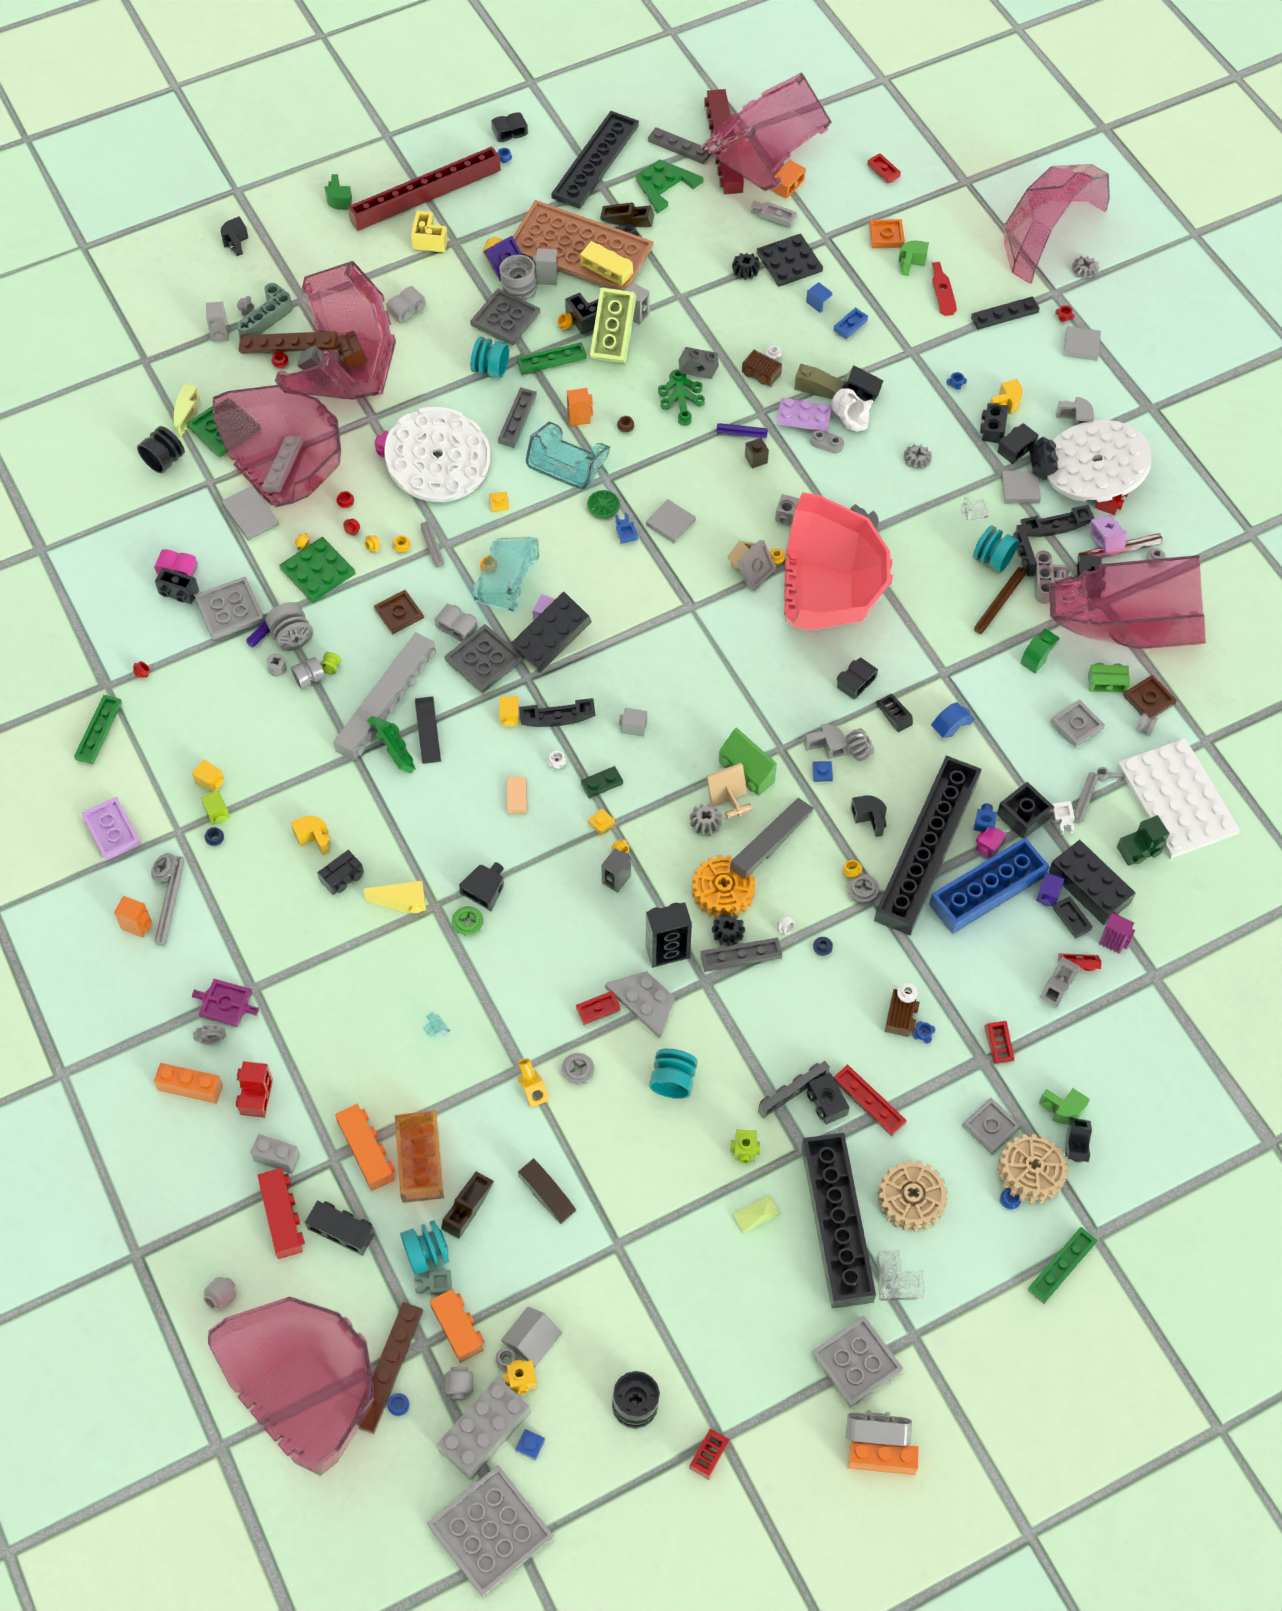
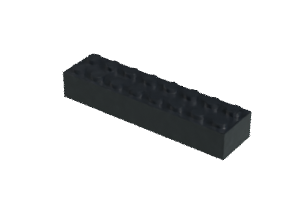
M837 1133L803 1138L801 1148L831 1309L874 1303L876 1291L845 1134Z

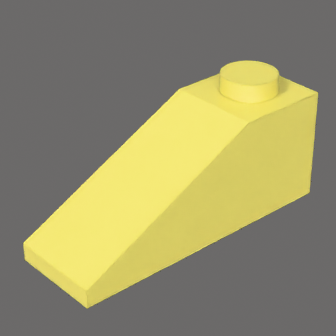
M422 881L363 889L367 902L405 913H420L426 910Z

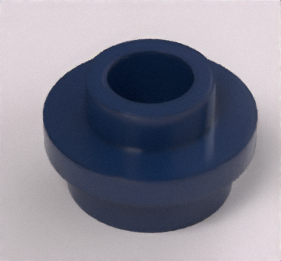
M212 827L206 831L204 838L208 845L217 846L223 842L224 833L221 829Z
M819 937L814 941L813 949L819 956H826L832 952L833 943L827 937Z

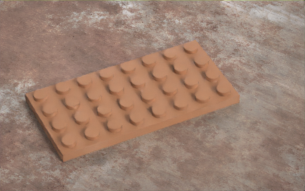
M537 200L534 201L513 235L522 255L531 258L532 261L533 255L537 254V248L557 249L559 271L609 289L622 291L632 284L654 246L653 241ZM591 241L633 262V274L623 286L581 266L580 254Z

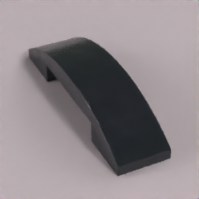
M1088 504L1074 507L1070 513L1043 519L1033 516L1021 519L1020 522L1024 524L1027 536L1043 537L1078 529L1089 524L1095 518Z
M434 697L415 698L422 764L441 762Z
M594 698L575 700V704L539 709L538 705L519 707L521 725L532 727L569 725L596 716Z

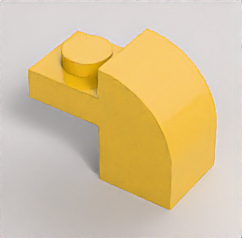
M1018 379L1001 383L999 396L991 397L990 403L1006 405L1010 414L1015 413L1020 407L1023 389Z
M304 816L290 822L300 846L315 840L322 855L329 853L328 845L330 840L327 836L329 834L328 828L321 818Z

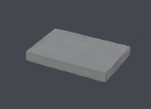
M253 485L221 501L247 540L279 525V521Z

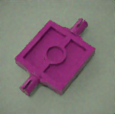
M213 979L210 988L206 992L196 989L192 992V998L202 1000L199 1016L205 1019L238 1028L240 1020L245 1013L257 1016L259 1012V1007L248 1005L252 990L246 987Z

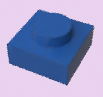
M832 761L812 762L813 782L833 780Z
M525 1429L515 1450L536 1461L545 1438Z

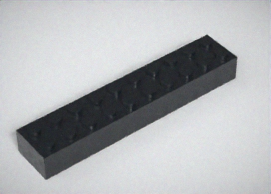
M945 756L876 909L875 922L911 936L977 786L982 771L981 768L950 756Z

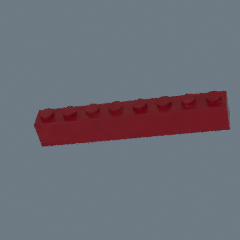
M726 89L707 90V97H704V107H707L706 117L710 119L708 120V128L712 130L710 137L711 141H714L713 153H716L717 175L721 176L719 178L720 188H723L724 195L743 193L744 179Z

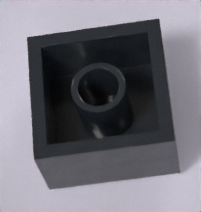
M1026 782L1000 802L997 815L1023 839L1027 838L1051 818L1054 806L1030 783Z

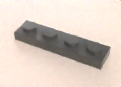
M657 127L648 136V142L701 164H705L712 154V149Z
M520 387L498 437V444L515 448L536 399L537 391Z
M777 937L700 951L704 972L781 959L782 951Z
M826 1061L821 1064L816 1063L810 1067L809 1072L796 1076L788 1086H781L773 1096L763 1098L759 1103L758 1113L760 1116L765 1118L808 1089V1083L828 1074L830 1066Z

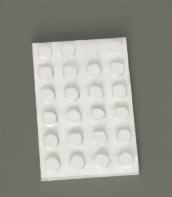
M1186 738L1118 762L1117 767L1121 773H1124V779L1147 819L1158 815L1170 833L1164 846L1170 859L1239 834L1240 829Z

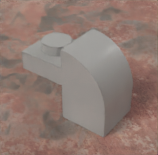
M1076 397L1075 402H1058L1056 418L1073 419V426L1084 422L1094 421V410L1087 400Z
M821 724L820 732H810L805 735L804 739L806 751L824 747L828 759L847 755L848 745L845 736L834 725Z
M1062 957L1039 998L1058 1007L1075 980L1074 978L1080 966Z

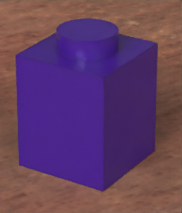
M1045 873L1036 901L1045 906L1053 907L1058 900L1064 878Z

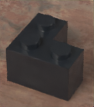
M579 292L565 298L566 313L572 315L573 323L583 335L594 330L599 299L588 303Z

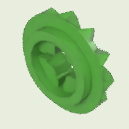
M471 906L458 909L452 917L453 928L457 933H461L464 936L474 935L477 931H480L483 925L482 913ZM468 916H470V920L473 923H469V926L466 927L463 921H466Z

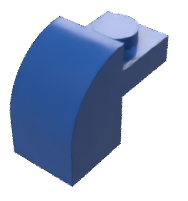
M955 702L946 707L932 722L931 726L942 738L952 737L960 726L971 725L975 718L971 715L969 709Z

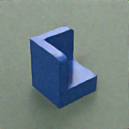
M818 282L807 290L806 303L820 313L823 311L824 302L832 296V292Z

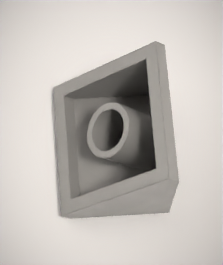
M527 1307L502 1338L501 1342L513 1349L526 1361L533 1360V1366L536 1367L562 1332L545 1313Z

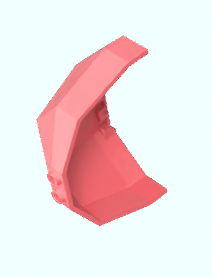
M802 492L795 507L786 548V555L789 558L785 559V620L795 628L808 630L861 622L882 596L888 585L892 583L893 575L890 574L893 561L890 559V551L869 518L823 496Z

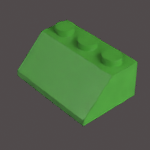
M736 727L719 750V762L724 768L742 763L746 787L749 791L755 792L759 796L775 783L777 763Z

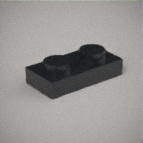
M1070 896L1054 904V911L1075 939L1092 930L1093 926Z

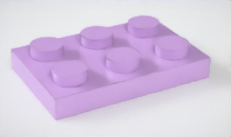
M781 398L776 424L828 432L832 407L824 403Z
M117 797L81 813L105 861L141 845Z

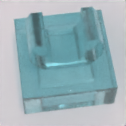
M431 1012L426 1016L430 1021L423 1028L427 1035L430 1034L433 1037L440 1033L445 1036L450 1032V1029L438 1014Z

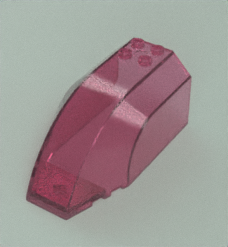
M1200 555L1107 563L1100 565L1098 569L1083 571L1081 575L1072 578L1070 576L1049 584L1050 617L1064 628L1078 635L1137 649L1206 644Z

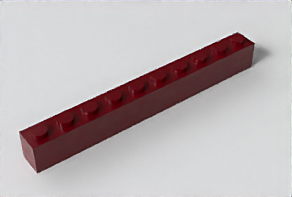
M491 146L348 206L350 222L359 231L501 171L500 156Z

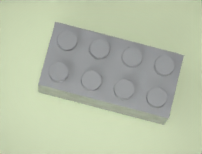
M496 1377L436 1444L438 1451L466 1477L472 1480L531 1413L530 1406Z

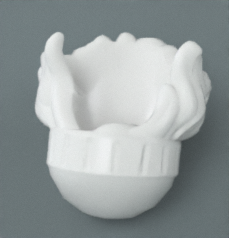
M840 389L834 395L831 407L833 412L841 419L846 429L859 432L866 430L868 427L869 409L873 400L863 401L853 390Z

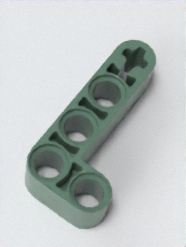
M268 283L264 288L267 301L237 323L239 337L240 335L262 334L288 315L293 309L290 294L278 284Z

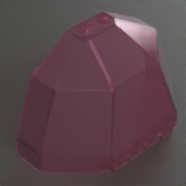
M1093 164L1051 166L1026 189L1004 224L1003 229L1005 237L1004 246L1013 274L1029 284L1033 282L1036 267L1050 233L1071 202H1089L1102 211H1107L1110 200L1109 174Z
M282 385L231 390L213 397L212 416L228 456L231 460H236L234 466L253 484V487L263 495V498L270 505L280 507L309 497L340 465L341 443L338 419L317 398ZM302 436L304 442L281 492H264L262 486L285 437Z
M287 1297L226 1317L208 1331V1345L229 1386L234 1392L240 1393L237 1398L247 1409L255 1405L250 1410V1413L260 1425L265 1424L267 1421L269 1422L264 1426V1429L275 1442L281 1437L283 1438L278 1443L282 1451L287 1456H290L295 1464L319 1476L340 1460L371 1409L375 1396L367 1341L361 1333H356L350 1320L347 1317L343 1318L339 1312L293 1297Z

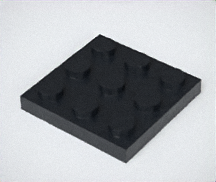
M801 233L757 248V255L778 287L823 272L822 264Z

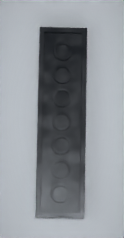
M610 111L551 193V198L580 209L638 128L639 121Z

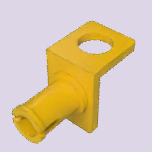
M524 1058L520 1060L518 1066L522 1075L518 1076L517 1079L526 1093L530 1107L533 1108L549 1101L545 1084L538 1072L533 1070L530 1059ZM536 1090H541L542 1097L538 1100L532 1099V1093Z

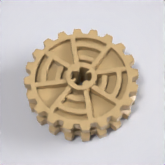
M1023 1134L1021 1139L1015 1137L1012 1143L1008 1142L998 1160L1000 1164L997 1166V1171L1001 1172L998 1178L1004 1181V1189H1011V1196L1018 1194L1019 1200L1022 1202L1024 1199H1027L1030 1204H1034L1037 1200L1041 1204L1044 1203L1045 1199L1052 1200L1053 1194H1059L1060 1189L1067 1180L1068 1176L1065 1173L1069 1171V1166L1065 1165L1067 1158L1062 1157L1063 1151L1061 1148L1057 1149L1055 1147V1142H1047V1137L1044 1136L1040 1139L1037 1138L1036 1134H1032L1031 1137Z
M907 1160L904 1165L901 1162L897 1163L895 1169L890 1167L888 1174L883 1175L879 1186L878 1204L882 1206L880 1208L881 1213L887 1214L886 1220L888 1222L893 1221L894 1227L903 1226L904 1231L913 1228L914 1232H918L921 1227L924 1230L929 1229L930 1223L935 1225L937 1219L942 1217L948 1198H946L948 1190L943 1186L945 1184L944 1178L939 1179V1172L937 1170L932 1171L929 1164L923 1166L922 1161L912 1164L911 1160Z

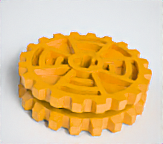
M717 855L716 859L708 858L707 863L701 862V868H696V875L692 877V896H695V904H700L699 909L701 911L706 910L708 916L714 914L718 919L720 914L726 917L728 912L730 915L735 916L737 914L739 916L740 911L745 912L747 910V905L751 906V899L755 896L756 880L755 877H751L753 872L746 880L730 870L731 860H733L730 855H727L726 858H723L722 855Z

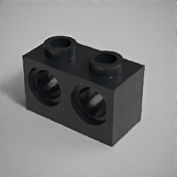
M987 404V409L982 412L981 420H984V423H981L979 432L983 434L982 441L998 443L1005 435L1008 406Z

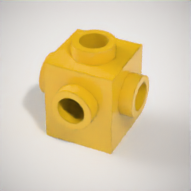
M516 1360L511 1362V1365H507L508 1373H504L505 1384L510 1386L511 1390L516 1392V1394H524L529 1392V1389L537 1388L533 1360L526 1362Z

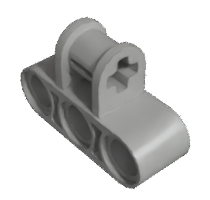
M1042 550L1035 557L1037 568L1034 576L1036 600L1045 604L1050 602L1054 589L1068 588L1070 580L1068 579L1069 567L1053 565L1050 552Z
M867 1410L866 1414L849 1413L847 1415L846 1438L848 1440L896 1446L910 1445L912 1420L908 1418L890 1416V1412L885 1414L871 1413V1410Z

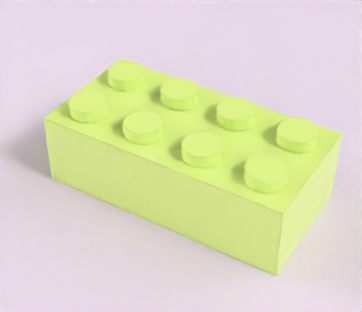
M608 288L600 289L590 351L592 359L626 364L637 298L634 292Z

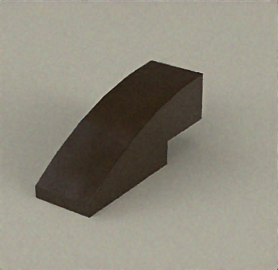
M631 202L603 206L600 219L621 226L632 223L634 227H652L655 214L651 205L635 207L634 203Z
M534 1158L518 1171V1177L533 1192V1196L560 1224L576 1212V1208Z
M476 1171L455 1198L454 1205L443 1218L441 1230L460 1239L481 1207L494 1181Z

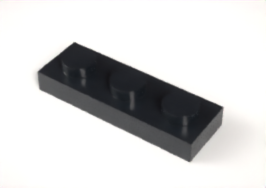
M1024 524L1016 525L1013 537L1019 539L1017 553L1022 558V568L1026 570L1028 577L1035 576L1037 562Z

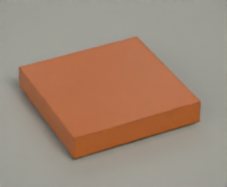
M902 219L869 220L872 248H901L905 244Z

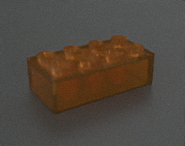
M437 1111L395 1115L402 1203L444 1198Z

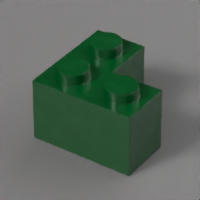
M1156 815L1142 821L1136 832L1120 838L1117 849L1128 866L1134 863L1140 864L1146 858L1151 856L1154 858L1162 853L1170 833L1160 817Z

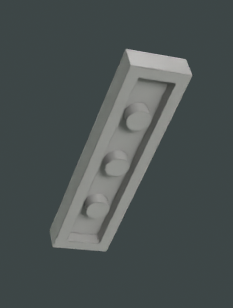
M302 436L285 437L262 486L264 492H281L304 442Z

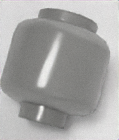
M216 1277L204 1290L205 1303L214 1310L224 1309L236 1296L235 1283L230 1278Z
M451 1367V1371L445 1374V1393L452 1396V1400H465L466 1395H470L473 1392V1373L468 1371V1367Z

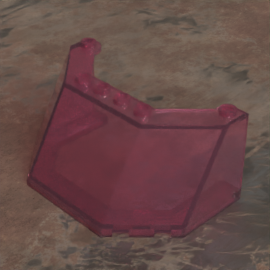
M802 72L765 90L757 100H751L742 107L743 110L737 114L734 112L701 146V149L754 186L764 191L778 188L781 185L782 179L780 177L775 178L773 175L777 173L778 168L784 165L783 161L791 156L790 153L816 134L825 133L828 130L827 127L832 123Z
M354 261L305 276L302 290L308 297L316 332L336 331L338 336H341L343 334L346 335L347 332L352 330L355 331L368 361L365 364L358 365L356 368L349 369L347 364L343 365L337 349L321 350L325 354H322L318 366L294 373L279 371L275 382L285 392L354 400L383 394L396 340L394 334L391 335L389 326L391 321L388 311H385L382 302L385 299L382 292Z

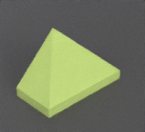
M769 1195L734 1213L733 1216L744 1233L780 1215V1212Z

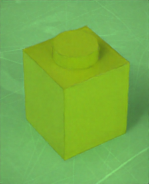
M219 790L201 797L204 809L212 825L222 823L230 818Z

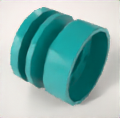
M478 337L471 354V371L479 372L480 374H485L488 371L489 376L502 378L509 360V344L501 341H495L493 344L489 338Z
M990 525L979 538L973 558L980 560L983 564L990 559L989 567L1001 573L1012 560L1017 550L1019 539L1010 534L1002 538L1003 531L997 530L995 526Z
M668 1048L658 1050L654 1061L655 1070L651 1073L649 1088L664 1097L673 1099L688 1098L691 1096L692 1078L695 1076L698 1060L690 1053L682 1050Z
M435 1220L429 1222L430 1232L427 1231L425 1224L421 1225L422 1235L420 1236L417 1235L413 1228L400 1233L414 1275L428 1271L427 1260L429 1259L438 1267L437 1256L441 1255L444 1264L449 1262L448 1246L442 1230L437 1226Z

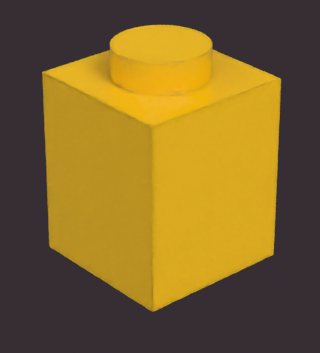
M500 696V725L508 727L519 725L518 696Z
M203 760L192 772L194 782L211 793L219 789L224 782L222 770L206 760Z

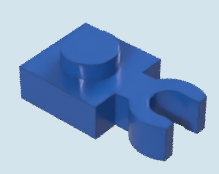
M624 513L625 519L623 520L619 519L618 515L615 516L616 532L621 544L638 540L634 523H629V515L627 513Z

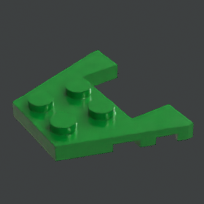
M660 159L636 175V181L644 194L646 193L648 196V200L654 206L657 214L668 207V201L660 196L666 190L680 181H683L692 189L704 181L702 176Z

